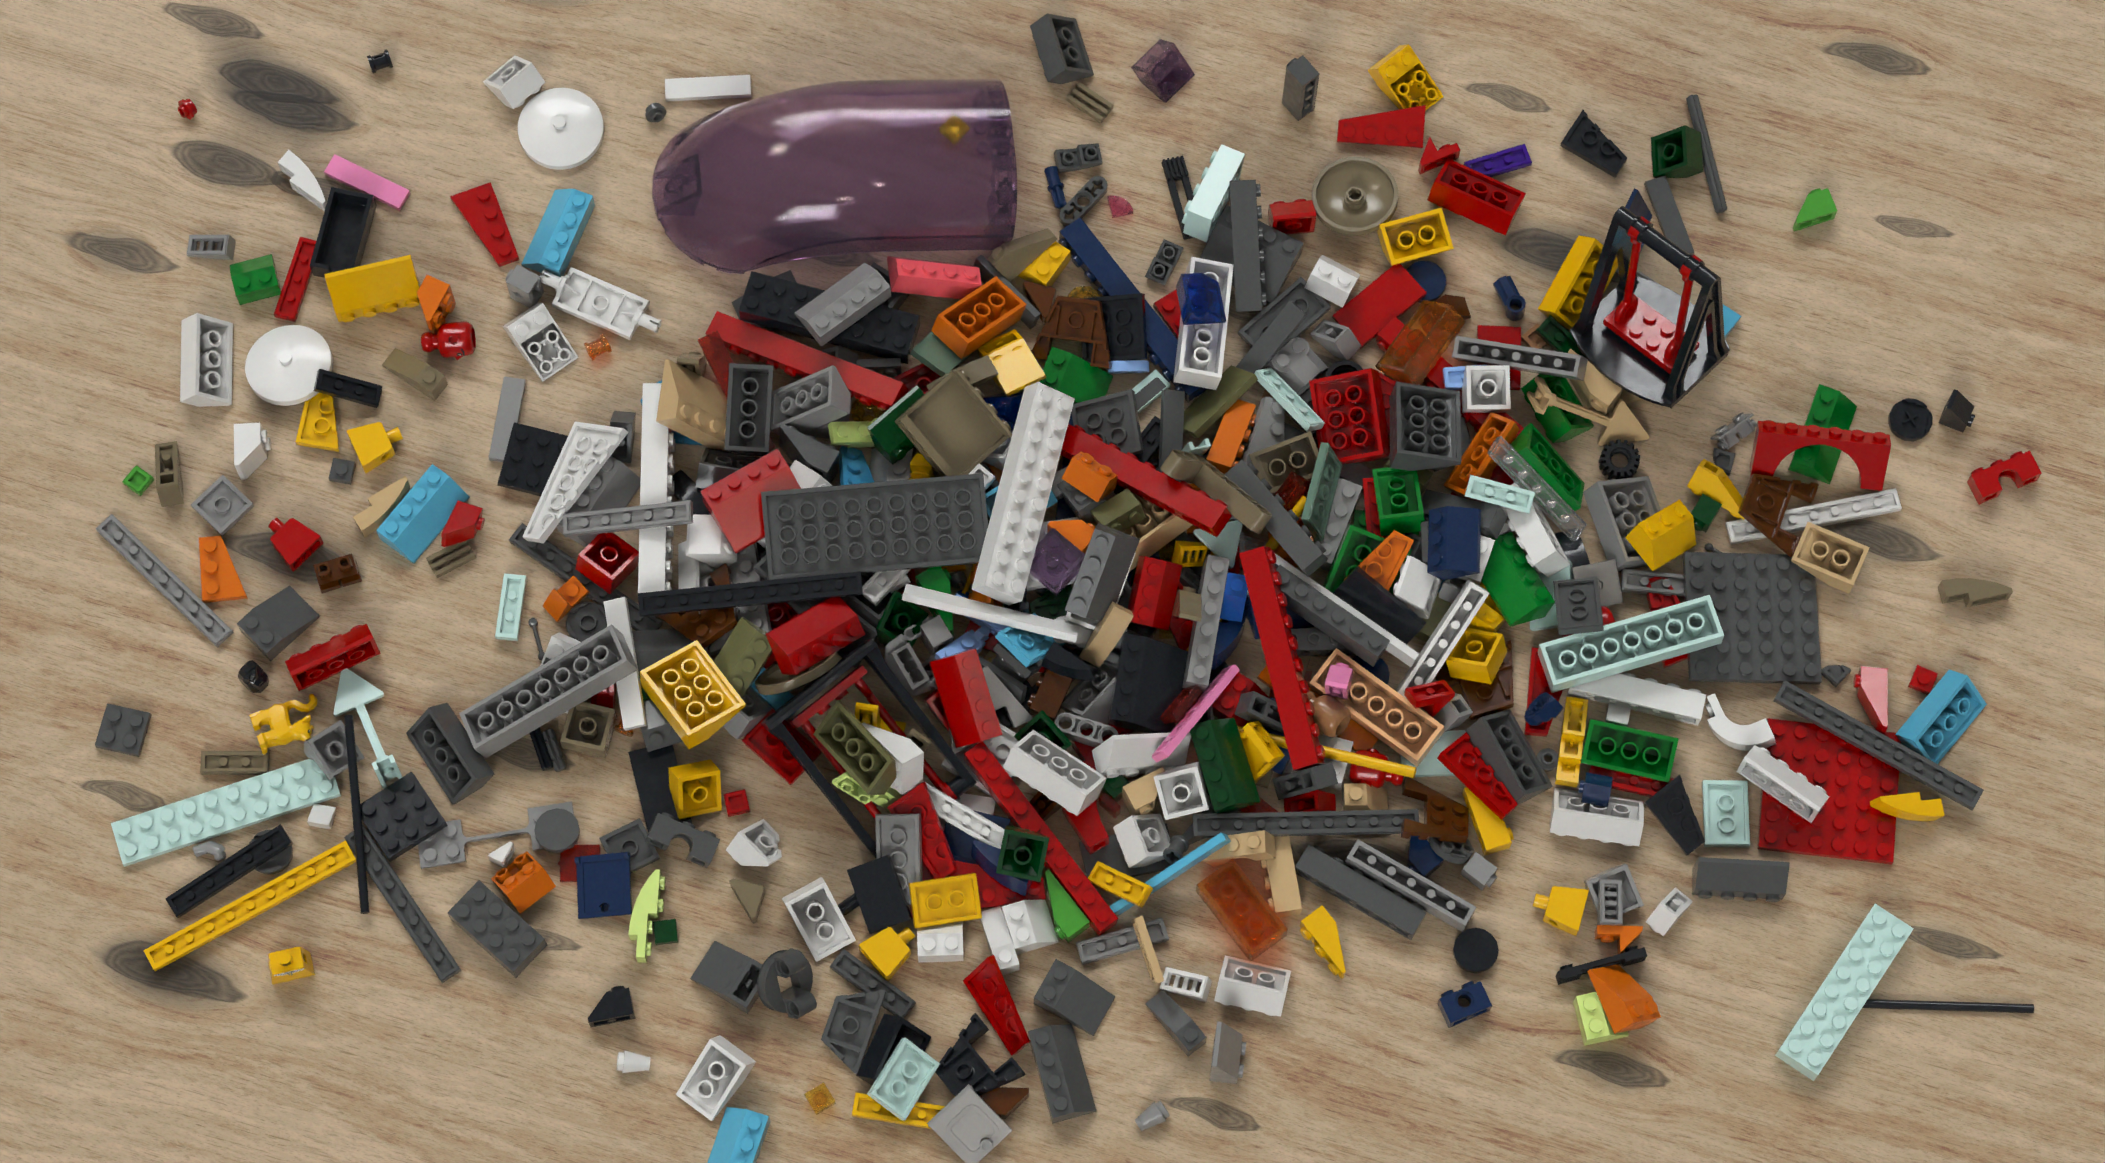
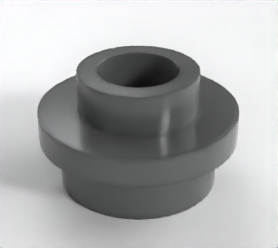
M652 103L645 110V117L649 122H660L666 115V109L660 103Z
M1545 748L1538 753L1537 759L1544 770L1550 771L1557 767L1558 754L1553 749ZM1550 756L1552 761L1546 762L1544 757Z

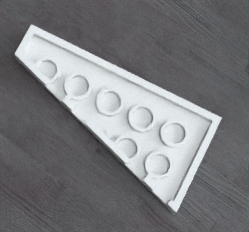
M574 422L522 537L527 541L544 543L563 519V514H567L629 432L619 427Z

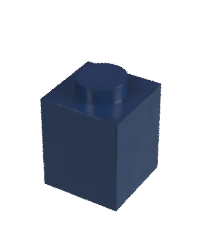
M1586 772L1585 781L1580 780L1578 793L1582 794L1581 802L1608 807L1613 777Z

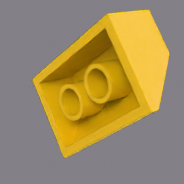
M1442 208L1379 224V230H1377L1382 250L1391 266L1454 249Z
M1679 499L1638 523L1625 538L1649 568L1655 571L1696 546L1694 517Z

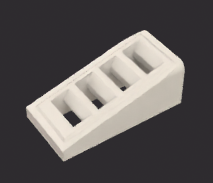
M1165 967L1164 981L1160 985L1161 990L1199 1001H1207L1212 983L1208 976ZM1172 974L1176 975L1173 987L1169 986ZM1181 977H1183L1184 981L1182 988H1178ZM1190 980H1194L1191 991H1189L1188 987ZM1199 982H1200V983H1201V987H1200V990H1199V993H1198V992H1197V989H1198Z

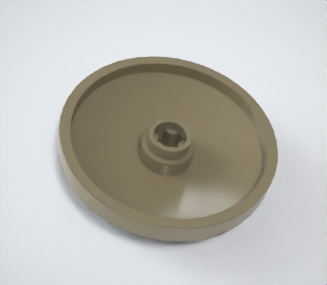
M1346 157L1330 163L1318 174L1312 188V202L1318 219L1329 229L1350 236L1366 235L1379 230V224L1389 222L1393 217L1398 205V187L1391 172L1379 162L1365 157Z
M839 651L797 675L782 674L778 663H776L757 677L755 686L761 695H773L805 688L832 669L839 662L841 656Z

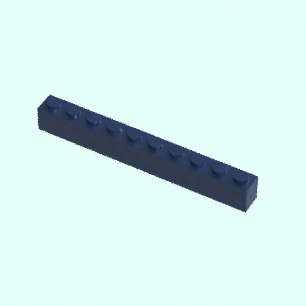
M1081 217L1059 231V244L1071 251L1073 263L1078 268L1081 267L1084 270L1085 278L1090 284H1095L1100 297L1140 293ZM1145 299L1148 356L1155 366L1159 365L1163 370V377L1168 382L1171 381L1174 384L1175 391H1185V400L1189 403L1207 388L1173 382L1178 340Z

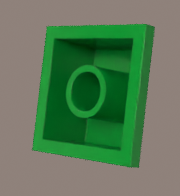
M272 254L230 265L231 279L240 305L281 294V287Z

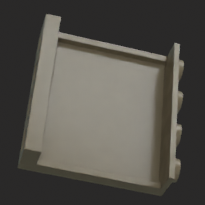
M959 369L951 370L894 421L940 477L968 475L1004 441L1012 437L1010 432L1012 429L1009 424L999 419L996 415L998 412L994 406L985 402L982 398L984 397L983 393L977 387H973L969 382V376Z

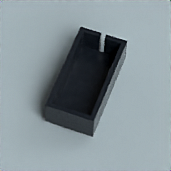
M331 187L310 262L313 276L325 278L324 274L361 265L377 206L373 195Z

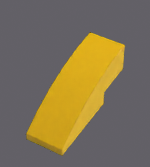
M1920 792L1880 796L1870 801L1871 807L1901 819L1935 821L1945 816L1941 798L1921 801Z

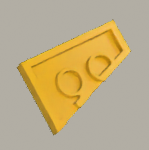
M318 393L305 401L295 441L296 445L340 452L333 396Z

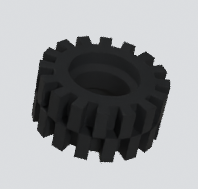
M1617 439L1615 443L1610 441L1609 445L1606 444L1599 458L1600 470L1603 469L1602 474L1604 476L1607 474L1609 480L1612 478H1632L1633 474L1637 472L1640 464V455H1638V449H1634L1633 443L1628 445L1627 440L1621 442V439ZM1615 454H1623L1626 456L1628 464L1623 468H1618L1612 464L1611 457Z

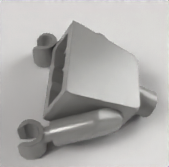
M917 625L906 628L904 635L900 634L886 645L884 659L903 687L913 696L933 690V687L937 689L935 679L933 678L930 681L910 643L907 642V640L912 641L920 637L921 632L916 635L912 632V628Z

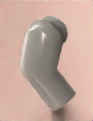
M208 841L192 847L196 857L207 853L214 855L217 861L226 857L224 846L214 841Z

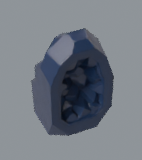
M1545 692L1537 696L1525 712V721L1530 725L1538 726L1543 722H1549L1552 718H1556L1564 707L1554 697Z

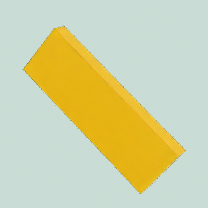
M1099 861L1096 862L1088 876L1089 881L1093 885L1143 908L1153 890L1150 885Z

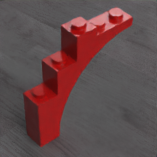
M1112 726L1117 730L1118 735H1127L1135 731ZM1089 728L1086 731L1082 730L1081 733L1084 736H1089L1093 730ZM1106 735L1102 740L1106 741L1112 735ZM1072 741V747L1082 762L1096 770L1092 750L1095 747ZM1097 800L1078 816L1062 807L1063 814L1090 855L1109 844V836L1101 822L1097 809Z

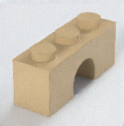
M1265 830L1228 835L1231 842L1203 861L1214 867L1234 864V859L1249 858L1254 861L1276 858L1275 836ZM1211 838L1202 839V844H1204Z

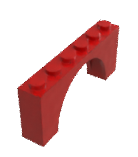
M1772 420L1757 422L1750 461V476L1753 474L1773 476L1780 462L1791 452L1810 445H1827L1842 450L1853 459L1859 469L1860 489L1882 491L1891 450L1889 434L1883 432H1863L1857 429L1852 431L1842 430L1837 427L1823 428L1817 425L1804 426L1791 422L1786 424L1776 423Z

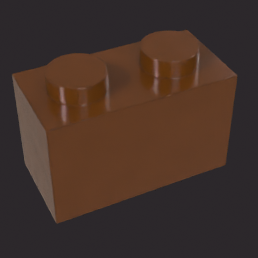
M1048 669L1045 674L1041 673L1036 683L1039 689L1036 694H1031L1027 703L1030 706L1029 714L1036 716L1043 710L1054 722L1071 686L1072 679Z

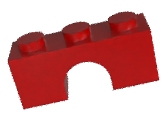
M2019 451L2011 455L2008 460L2003 461L2000 459L1993 462L1989 468L1983 469V467L1972 471L1967 483L1978 505L2000 495L2003 489L1998 478L2009 477L2015 482L2017 488L2037 481L2042 472L2030 451L2025 453Z

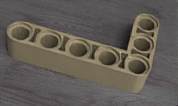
M1172 449L1160 467L1168 476L1192 482L1202 491L1206 492L1213 500L1219 499L1226 503L1230 514L1257 534L1262 532L1272 517V514L1198 454Z

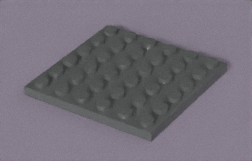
M1684 552L1682 554L1685 602L1710 595L1724 633L1721 644L1687 653L1689 681L1781 684L1785 680L1791 684H1820L1822 682L1815 576L1791 561L1792 557L1787 554Z

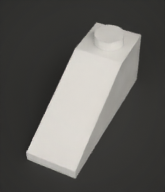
M998 906L981 911L982 918L980 920L991 955L995 956L1002 975L1019 971V961L1001 907Z

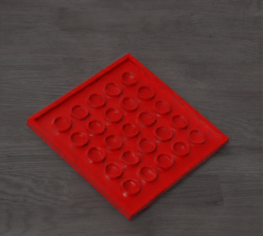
M1768 718L1767 722L1775 737L1776 744L1765 749L1776 760L1780 759L1789 765V769L1795 773L1799 772L1806 776L1809 783L1822 787L1830 797L1812 823H1810L1761 789L1757 849L1892 865L1894 862L1896 817L1871 807L1870 801L1880 796L1898 794L1899 770L1814 723ZM1885 733V736L1901 744V741L1895 735L1896 733Z

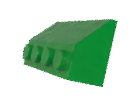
M1819 384L1804 426L1817 425L1823 428L1837 427L1842 430H1849L1857 406L1840 391ZM1810 445L1794 451L1788 470L1830 484L1842 450L1827 445Z
M1529 423L1508 446L1506 462L1510 468L1516 470L1521 480L1532 488L1535 496L1546 504L1549 512L1555 514L1561 520L1581 508L1585 483L1535 426Z
M1513 533L1499 535L1497 539L1491 538L1495 540L1481 581L1506 622L1511 627L1544 618L1555 601L1534 567H1531L1525 557L1526 554L1519 546Z
M1589 718L1581 763L1669 782L1679 739Z

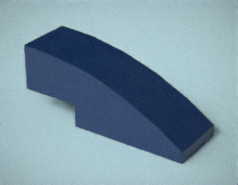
M1248 610L1243 612L1242 623L1229 620L1227 623L1219 622L1211 669L1215 670L1223 664L1237 647L1243 634Z
M974 839L971 857L976 863L1003 886L1026 896L1032 880L996 873L1001 849Z

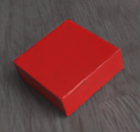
M745 789L723 794L728 817L750 812Z

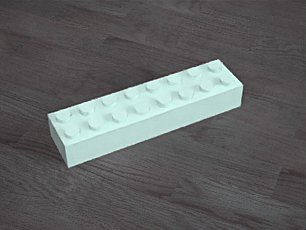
M1707 595L1604 625V631L1573 634L1539 644L1537 653L1551 693L1721 644L1724 633L1711 597Z
M1874 904L1775 1056L1814 1081L1914 928L1877 904Z

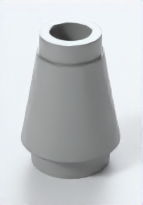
M1161 1101L1153 1102L1135 1119V1122L1140 1130L1143 1131L1165 1122L1166 1118L1170 1115Z

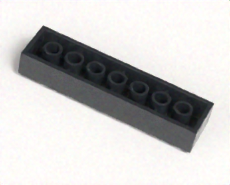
M751 271L739 308L740 320L815 340L797 318L795 312L825 290ZM879 305L827 343L882 358H901V363L908 364L920 327V315Z

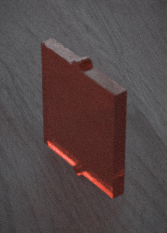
M574 845L572 848L561 852L560 861L558 862L560 866V882H577L575 857L600 855V845Z

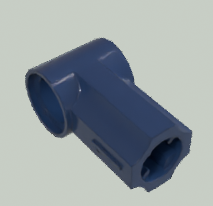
M1503 276L1495 281L1493 286L1505 308L1507 318L1511 321H1518L1524 316L1526 302L1520 296L1511 276ZM1515 305L1520 307V309L1513 310L1511 309V306Z

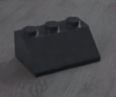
M884 1014L856 1076L873 1085L902 1038H907L925 1052L931 1036L902 1017Z

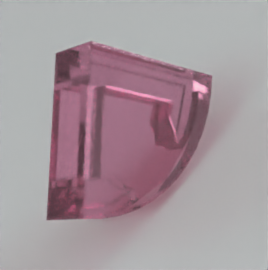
M1107 196L1112 218L1133 214V208L1127 200L1119 196Z

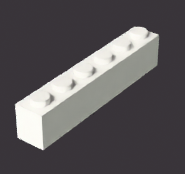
M1470 579L1466 581L1422 648L1416 662L1409 668L1395 691L1405 697L1406 688L1433 681L1490 594L1486 589Z
M1618 673L1570 687L1567 693L1568 695L1605 704L1612 703L1631 708V710L1697 726L1701 721L1706 694H1702L1700 690H1685L1676 684L1668 683L1665 685L1658 683L1657 680L1652 678H1645L1644 680L1636 678L1631 673Z

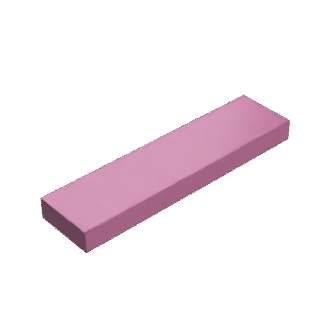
M335 154L324 171L325 175L364 194L373 195L374 199L399 211L410 195V190Z

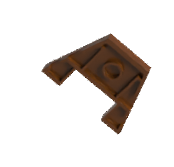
M1057 296L1045 320L1046 323L1041 333L1038 334L1037 341L1031 350L1035 359L1047 360L1051 351L1052 339L1055 338L1092 343L1093 350L1090 366L1111 369L1112 365L1102 303L1096 300Z
M1753 474L1750 477L1738 513L1783 552L1793 557L1800 537L1780 528L1791 495L1811 504L1819 484L1814 482L1810 484L1801 483V480L1794 479L1787 481L1781 480L1780 477Z
M726 563L709 574L716 586L733 584L730 579L731 569ZM736 607L687 612L682 616L680 613L657 615L662 621H665L691 642L697 640L704 649L732 630L738 623Z
M1511 640L1505 642L1507 654L1492 684L1450 677L1446 661L1434 677L1437 681L1445 680L1455 693L1462 695L1473 711L1469 716L1471 720L1513 707Z
M1405 777L1402 783V795L1424 801V824L1404 818L1401 824V838L1409 839L1410 836H1419V840H1427L1428 837H1438L1439 841L1465 843L1468 838L1469 808L1410 777Z

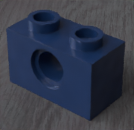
M1470 981L1462 985L1461 990L1456 992L1449 990L1440 995L1441 998H1439L1437 1004L1448 1028L1491 1010L1492 1004L1481 981L1477 983ZM1465 998L1469 1001L1470 1005L1462 1007L1458 1004V999Z

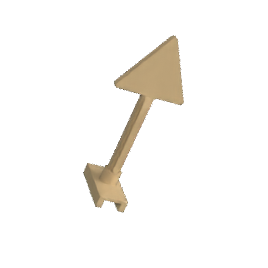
M1538 376L1534 379L1538 386L1535 393L1530 391L1527 393V397L1537 413L1544 415L1548 406H1555L1605 425L1606 427L1597 442L1599 446L1609 445L1610 441L1615 443L1617 439H1621V442H1624V440L1633 442L1650 438L1623 399L1619 400L1612 415L1608 417L1557 397L1556 394L1551 393L1545 380Z

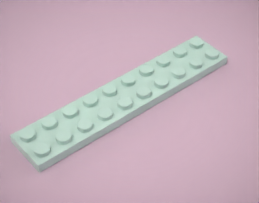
M307 759L113 822L111 826L122 864L126 867L312 806L313 804H319L340 797L341 794L336 777L329 780L315 760Z

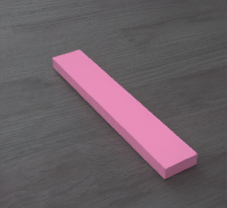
M1235 664L1222 669L1152 754V758L1156 762L1171 755L1236 676L1240 669Z

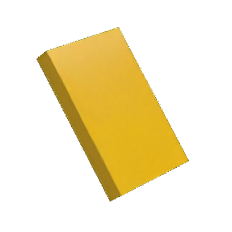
M976 873L908 883L914 928L982 918Z

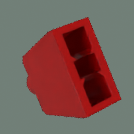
M275 518L268 526L275 533L270 538L272 545L293 572L323 544L319 534L294 518H290L285 524L278 518Z

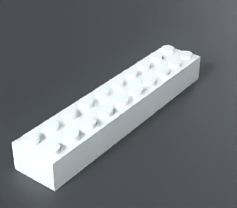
M1040 382L1024 388L972 585V590L1006 605H1012L1023 600L1075 398Z
M643 383L640 505L672 502L670 494H674L675 485L673 475H671V473H675V460H673V454H671V452H675L674 433H672L674 430L656 422L662 383ZM674 526L639 529L638 593L672 590L671 584L668 582L673 578V567L669 558H673V545L669 537L674 535Z

